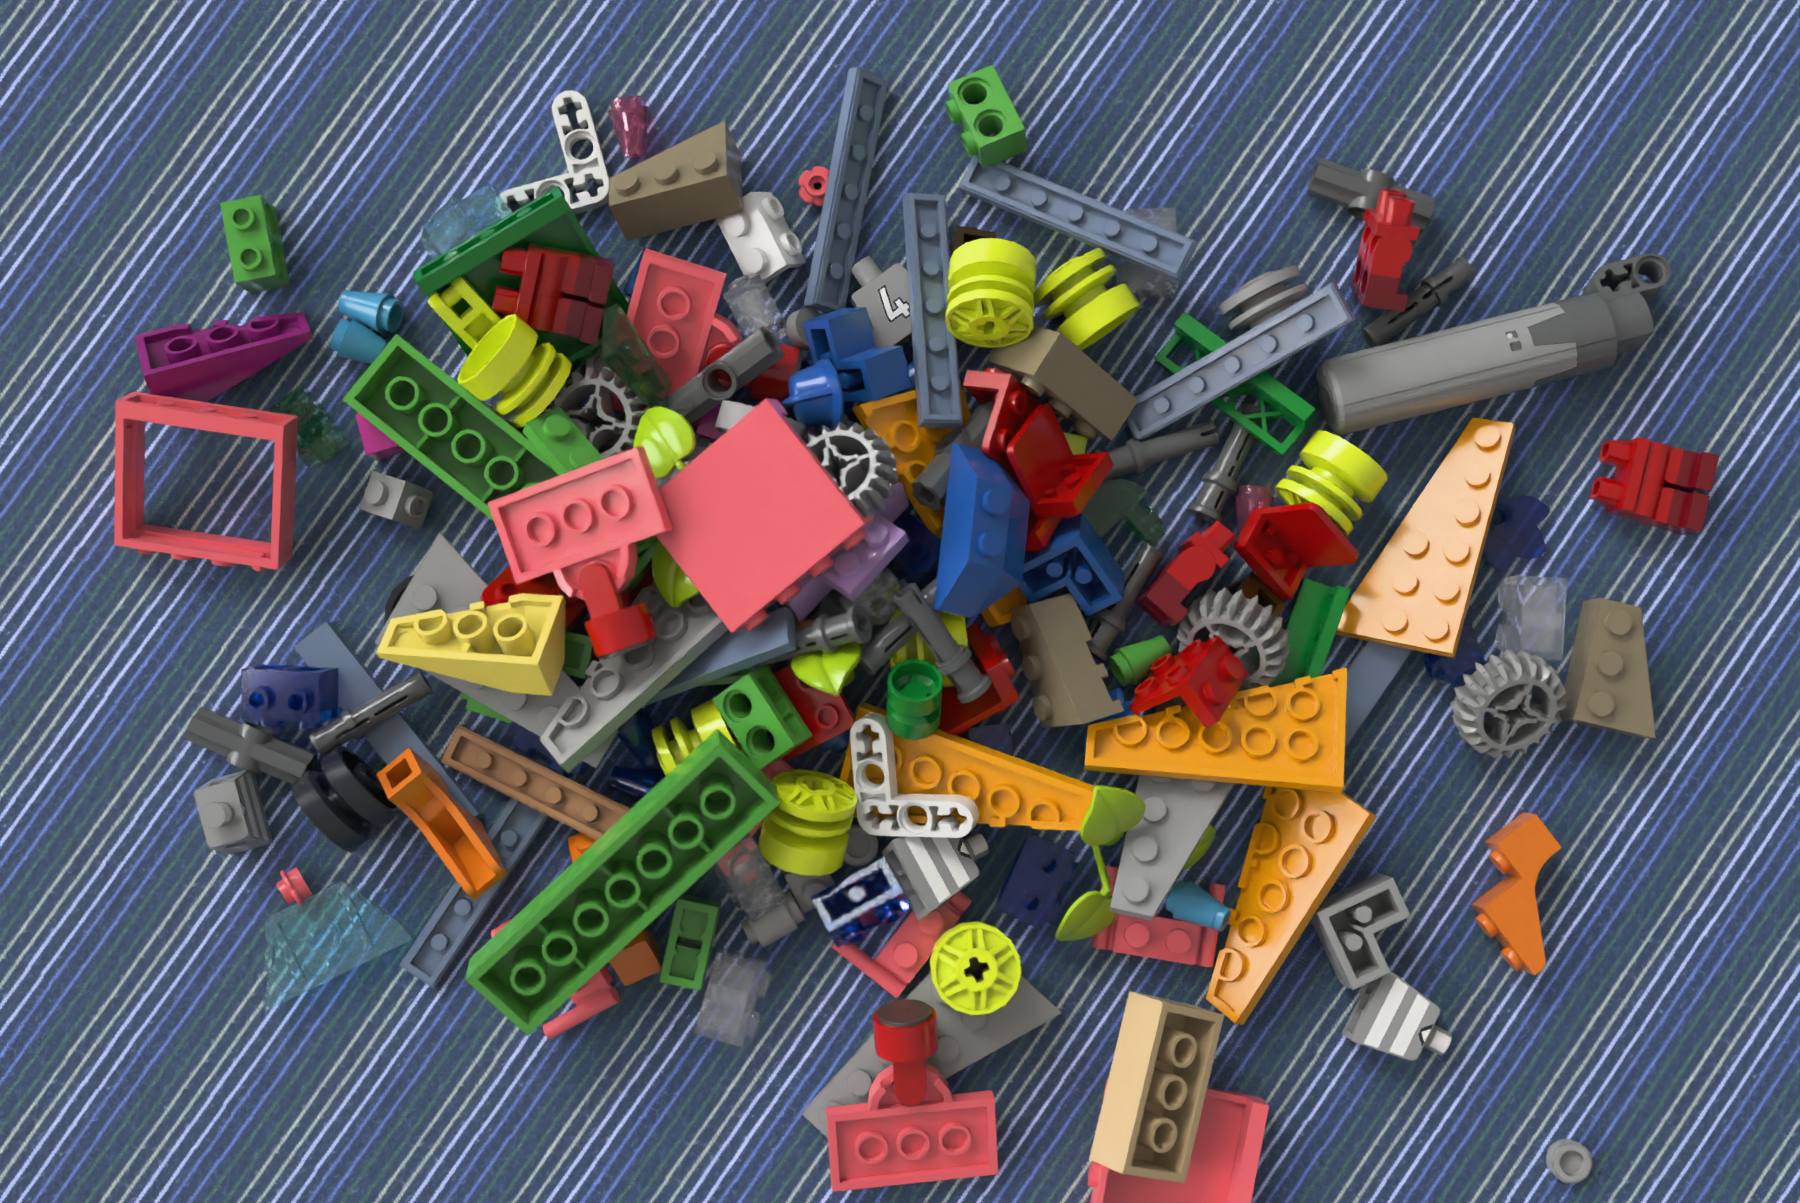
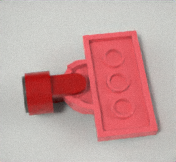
M647 248L643 253L612 368L615 376L622 372L629 377V383L635 382L640 385L641 392L638 396L644 395L650 401V404L643 411L653 407L667 408L664 401L666 397L743 341L741 332L731 320L716 313L726 273ZM780 343L785 356L745 385V387L751 388L749 398L758 401L777 399L780 404L783 400L789 397V377L799 371L803 354L799 353L800 349ZM717 369L718 381L724 386H730L732 381L729 373L723 369ZM613 393L611 403L615 405L614 409L625 412L621 400Z
M644 446L632 448L488 502L516 584L554 572L559 587L570 598L577 597L585 600L592 620L584 622L596 658L601 656V659L605 660L656 642L655 637L658 634L647 602L632 606L625 590L634 577L638 559L635 542L673 529Z
M903 999L891 1001L879 1007L873 1014L875 1053L878 1057L893 1062V1064L875 1078L869 1089L868 1103L826 1107L832 1192L997 1175L998 1154L995 1097L993 1091L951 1094L948 1082L937 1068L925 1063V1059L934 1055L938 1050L936 1010L929 1004L919 1000Z

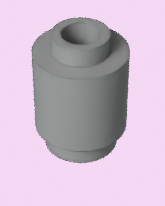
M790 891L782 895L777 892L745 910L744 914L747 919L741 922V926L751 944L759 941L764 948L798 929L797 924L804 921L805 918Z

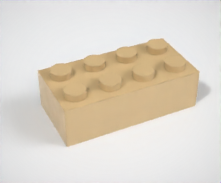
M1129 991L1090 1153V1160L1125 1175L1185 1183L1224 1015L1191 1004Z

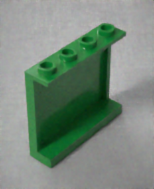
M555 187L413 271V275L421 292L428 298L436 292L439 294L443 293L451 285L450 282L463 275L492 307L496 284L519 289L521 276L499 272L502 252L508 247L527 249L528 242L543 247H552L599 256L561 191L558 187ZM613 277L611 278L606 304H603L604 313L597 345L580 342V339L532 328L538 335L534 348L542 343L549 342L554 346L555 354L562 353L572 363L575 360L581 362L589 359L597 353L600 345L610 339L613 341L620 340L629 304ZM462 298L452 308L460 316L470 305ZM497 312L502 319L508 316ZM445 322L468 357L472 349Z

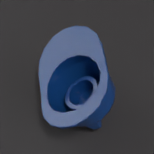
M828 359L818 360L812 366L795 372L789 377V397L783 400L781 404L783 407L792 408L797 422L802 423L806 427H823L824 425L827 428H832L842 421V389L836 370Z

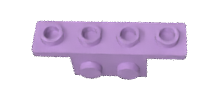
M898 481V483L892 485L895 490V498L884 499L887 505L886 512L875 510L872 513L874 515V523H871L864 529L868 536L850 551H847L843 546L831 556L835 563L828 570L815 579L809 574L798 583L802 590L786 603L788 608L794 612L795 620L802 622L832 588L854 602L909 542L906 532L893 524L909 505L902 483Z

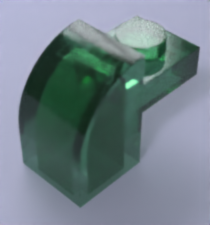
M302 383L270 408V412L298 416L297 451L299 458L310 469L315 466L319 468L330 462L341 449L350 443L342 428Z
M1116 479L1103 482L1082 511L1100 538L1120 519L1143 543L1151 546L1166 534L1160 528L1163 524L1160 517L1148 506L1142 509L1137 504L1149 492L1141 485L1132 481Z

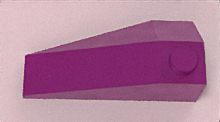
M304 312L254 317L247 325L240 326L229 325L228 320H219L213 322V328L192 330L190 324H180L135 335L143 376L150 394L201 402L210 401L312 339Z

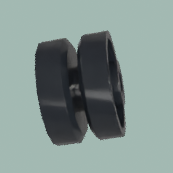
M343 745L336 746L321 759L322 772L309 770L292 784L294 797L308 818L329 840L350 853L358 851L372 838L371 825L378 828L385 827L401 813L400 809L388 799L377 773L362 758Z

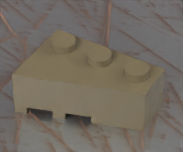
M726 121L609 178V208L627 241L743 211L741 155Z
M1034 325L1027 338L1014 345L996 348L988 359V362L1001 371L1011 374L1027 391L1050 404L1055 414L1075 423L1073 429L1090 440H1094L1098 436L1113 441L1138 402L1137 398L1060 332Z
M1071 593L1052 596L1010 608L1012 631L1019 640L1023 655L1022 669L1026 678L1030 681L1034 696L1033 710L1036 717L1040 720L1042 728L1082 725L1124 711L1119 699L1111 700L1103 682V678H1106L1108 673L1103 663L1096 665L1086 644L1093 639Z
M1604 598L1583 601L1564 687L1566 693L1562 696L1567 706L1559 711L1563 721L1635 738L1656 739L1641 607Z

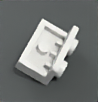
M749 192L743 197L742 212L715 218L750 289L761 287L788 268H797L806 263L801 252L802 245L798 237L790 231L783 217L784 209L781 203L770 192Z

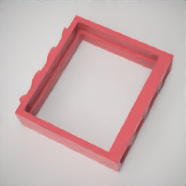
M131 392L116 400L114 546L138 549V554L168 553L171 558L176 560L209 559L212 564L217 566L249 565L258 572H261L264 568L280 569L292 558L298 416L140 392ZM145 422L275 441L271 543L144 524Z

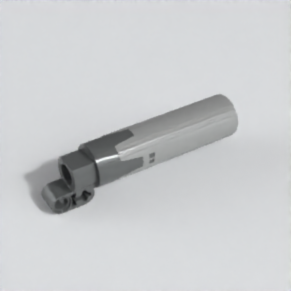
M1644 254L1608 263L1599 267L1583 288L1582 295L1325 359L1320 362L1316 373L1319 390L1318 397L1325 420L1336 434L1342 436L1608 369L1614 365L1617 354L1640 349L1654 333L1653 320L1647 302L1651 301L1669 280L1671 275L1670 266L1663 257L1656 254ZM1639 274L1647 276L1652 284L1644 282Z

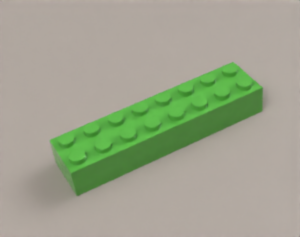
M397 334L342 399L492 521L494 519L488 502L559 476L528 438ZM657 542L637 554L638 560L634 577L625 588L628 596L652 569V556Z
M717 728L469 959L465 980L529 1036L780 804L777 787Z

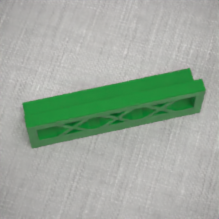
M1184 311L1174 323L1175 334L1154 357V361L1171 375H1174L1187 367H1179L1168 359L1181 343L1195 352L1196 361L1200 359V356L1203 358L1227 343ZM1267 372L1257 375L1240 385L1241 387L1235 388L1210 402L1212 406L1281 458L1293 447L1314 422L1315 408ZM1252 394L1259 400L1260 413L1241 414L1235 409L1234 396ZM1221 397H1229L1230 405ZM1264 404L1272 409L1273 412H1265ZM1284 418L1295 428L1281 444L1267 433L1266 420ZM1261 421L1262 429L1253 422Z
M1302 578L1284 629L1289 631L1287 643L1291 645L1289 655L1285 660L1286 665L1282 672L1278 673L1274 682L1269 684V687L1292 683L1295 679L1306 676L1311 678L1321 676L1351 589L1340 585L1329 587L1313 580Z

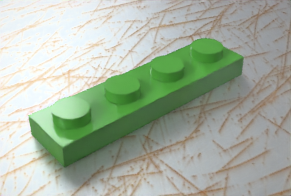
M560 406L525 424L523 434L559 476L604 459ZM657 536L635 542L636 553L638 554L658 542Z

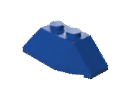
M959 443L952 444L934 610L969 619L974 618L1022 584L1030 500L996 460L985 456L982 450Z

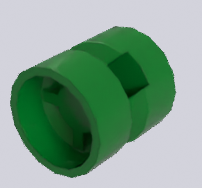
M912 659L897 664L890 671L887 683L886 721L889 729L895 735L904 739L919 740L934 734L940 726L943 677L933 664L924 660Z

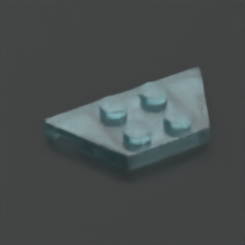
M341 881L302 900L300 905L296 903L266 918L265 939L268 942V950L265 954L264 972L268 973L267 996L264 997L263 1006L267 1011L414 939L415 936L411 930L348 881Z

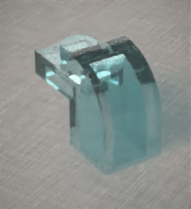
M488 183L461 201H458L455 197L442 206L424 226L422 246L435 259L513 212L491 184Z

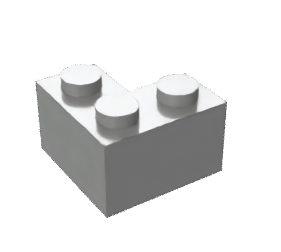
M1377 873L1324 898L1312 917L1311 922L1339 982L1355 990L1391 973L1373 934L1411 915L1393 877Z

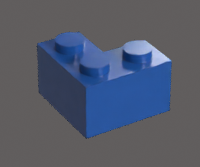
M866 307L841 308L803 322L813 363L821 359H828L833 364L841 385L843 402L876 401L912 387L908 373V363L902 346L876 347L872 333L873 326Z
M1081 512L1079 515L1059 523L1051 535L1050 543L1045 548L1034 553L1030 551L1025 552L1022 584L1018 587L1027 600L1032 603L1066 586L1088 617L1123 599L1125 573L1083 512Z

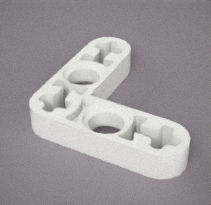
M572 90L564 91L558 94L552 104V114L569 173L502 192L495 203V212L499 220L510 214L505 213V211L511 209L510 202L516 200L520 206H525L531 202L529 199L530 195L534 194L535 200L555 187L564 192L565 200L574 215L600 208L609 201L610 177L591 109L585 97L579 92ZM574 103L576 108H582L576 111V117L581 129L573 130L566 114L561 115V113L567 111V104ZM584 139L590 141L593 144V152L588 158L579 160L571 155V149L575 142ZM595 179L597 184H603V186L598 188V195L595 197H591L588 191L576 193L579 202L573 203V195L567 186L573 184L576 191L588 188V180Z
M868 713L853 724L850 729L854 788L855 794L858 796L856 810L859 825L864 831L875 836L959 838L967 835L979 821L978 807L967 796L898 794L893 732L888 727L886 717L878 713ZM869 725H871L873 732L879 733V737L873 741V744L871 736L864 735L863 732ZM873 747V754L865 756V754ZM868 764H875L882 769L884 773V782L882 784H874L866 777L865 769ZM878 806L879 813L892 814L898 808L897 816H887L881 823L878 816L871 815V811ZM910 806H920L925 810L928 816L926 825H916L911 821L908 815ZM955 808H958L959 815L966 816L965 821L961 825L958 824V820L955 817H944L937 824L939 815H949Z

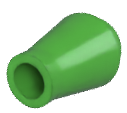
M1158 635L1149 640L1115 649L1114 655L1108 657V664L1120 685L1126 686L1130 683L1136 685L1152 671L1150 668L1156 660L1168 653L1172 655V651L1167 640L1162 635Z

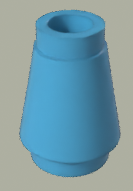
M345 290L338 302V310L341 314L347 315L381 334L387 331L395 332L400 327L404 315L403 303L396 300L393 294Z
M342 318L332 336L330 349L337 351L338 357L372 364L389 342L355 319H352L350 322Z
M1179 880L1172 888L1166 903V910L1173 913L1174 919L1216 929L1220 932L1224 930L1231 916L1230 908L1224 906L1223 903L1192 881L1185 883Z

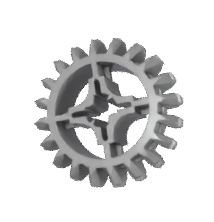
M587 367L585 378L578 372H571L572 385L564 383L561 388V395L559 397L556 396L551 402L554 404L553 409L560 406L599 453L605 451L607 443L612 438L621 436L612 448L600 454L604 459L632 449L640 419L646 412L643 410L650 404L646 396H638L641 392L640 385L635 382L629 383V377L622 372L615 376L614 371L607 367L603 368L600 374L595 368ZM613 393L619 397L624 406L626 422L620 421L614 416L615 405L611 403ZM590 396L588 404L583 409L576 410L578 405ZM550 409L544 410L542 414L550 411ZM600 417L611 424V426L602 424L600 428L595 426V430L584 422L593 423L595 419L600 421Z
M839 422L834 431H830L829 428L823 425L821 435L815 437L808 433L809 443L807 446L861 515L863 517H870L874 523V515L872 513L875 510L886 512L887 505L884 499L895 498V490L892 485L898 483V474L895 470L897 462L893 453H890L887 442L882 437L879 438L877 433L871 428L864 431L863 427L857 422L849 430L846 425Z
M1226 587L1219 591L1218 594L1210 590L1203 597H1198L1188 608V613L1181 620L1176 636L1180 640L1178 652L1181 653L1186 646L1200 639L1202 642H1205L1219 635L1249 673L1237 692L1266 685L1269 686L1270 683L1274 682L1278 673L1280 674L1286 665L1285 660L1289 655L1291 645L1287 643L1289 631L1281 628L1283 617L1271 616L1272 605L1262 607L1258 604V595L1248 599L1245 598L1242 589L1232 595Z
M1506 649L1501 659L1490 654L1489 662L1484 666L1475 662L1476 671L1472 675L1463 674L1466 684L1454 688L1458 698L1450 702L1454 712L1451 717L1462 739L1480 754L1486 752L1487 755H1491L1494 759L1500 754L1511 758L1515 750L1526 754L1528 746L1532 743L1541 746L1540 738L1544 734H1553L1551 725L1552 723L1562 721L1559 711L1567 706L1562 697L1566 691L1560 682L1558 673L1541 657L1537 655L1531 656L1523 650L1515 655V653ZM1484 714L1487 716L1485 723H1483Z

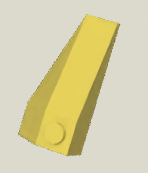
M522 593L509 596V602L486 606L484 601L471 603L470 610L446 614L440 609L393 618L380 643L377 655L381 659L511 693L552 696L565 662L566 601L563 596Z

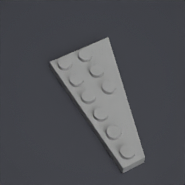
M439 532L374 643L380 645L387 627L393 618L440 609L449 614L470 610L471 603L481 602L480 596L482 591L488 585L442 533ZM563 668L552 696L511 693L424 670L540 737L566 699L577 695L580 690ZM618 729L582 761L598 768L619 733Z
M653 581L651 586L641 589L632 606L647 602L658 634L655 637L656 642L605 660L600 659L599 662L593 660L585 672L588 678L577 695L566 699L539 739L559 765L568 773L728 630L727 626L701 593L685 601L679 608H674L661 596L655 581Z
M1179 695L1156 705L1155 713L1165 711V708L1181 704V707L1188 705ZM1139 775L1135 794L1143 800L1146 810L1141 821L1132 829L1127 830L1110 912L1148 921L1153 920L1235 783Z
M972 957L969 959L970 967L964 969V974H972L974 979L977 980L982 978L981 970L987 968V963H980L976 957ZM931 971L904 998L923 1001L936 1010L938 1050L934 1055L925 1059V1063L937 1068L945 1078L950 1077L1062 1013L1022 975L1017 991L1007 1004L989 1014L970 1015L953 1009L941 999L931 979ZM874 1033L802 1112V1115L827 1138L826 1107L868 1103L869 1089L875 1078L893 1064V1062L878 1057L875 1053Z

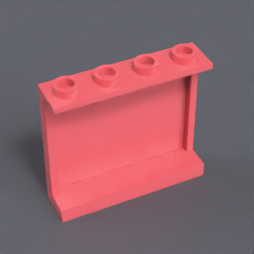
M777 399L763 400L659 489L673 529L656 536L731 633L744 628L751 632L769 618L766 610L777 601L782 606L794 598L802 590L798 583L809 574L814 579L823 574L835 563L831 556L843 546L847 551H850L868 536L864 529L873 523L870 517H863L786 420L784 416L788 412Z
M1107 1079V1081H1106L1105 1090H1104V1095H1105V1091H1106L1108 1079ZM1207 1087L1185 1183L1125 1175L1091 1161L1087 1185L1093 1187L1090 1203H1251L1269 1105L1261 1097Z

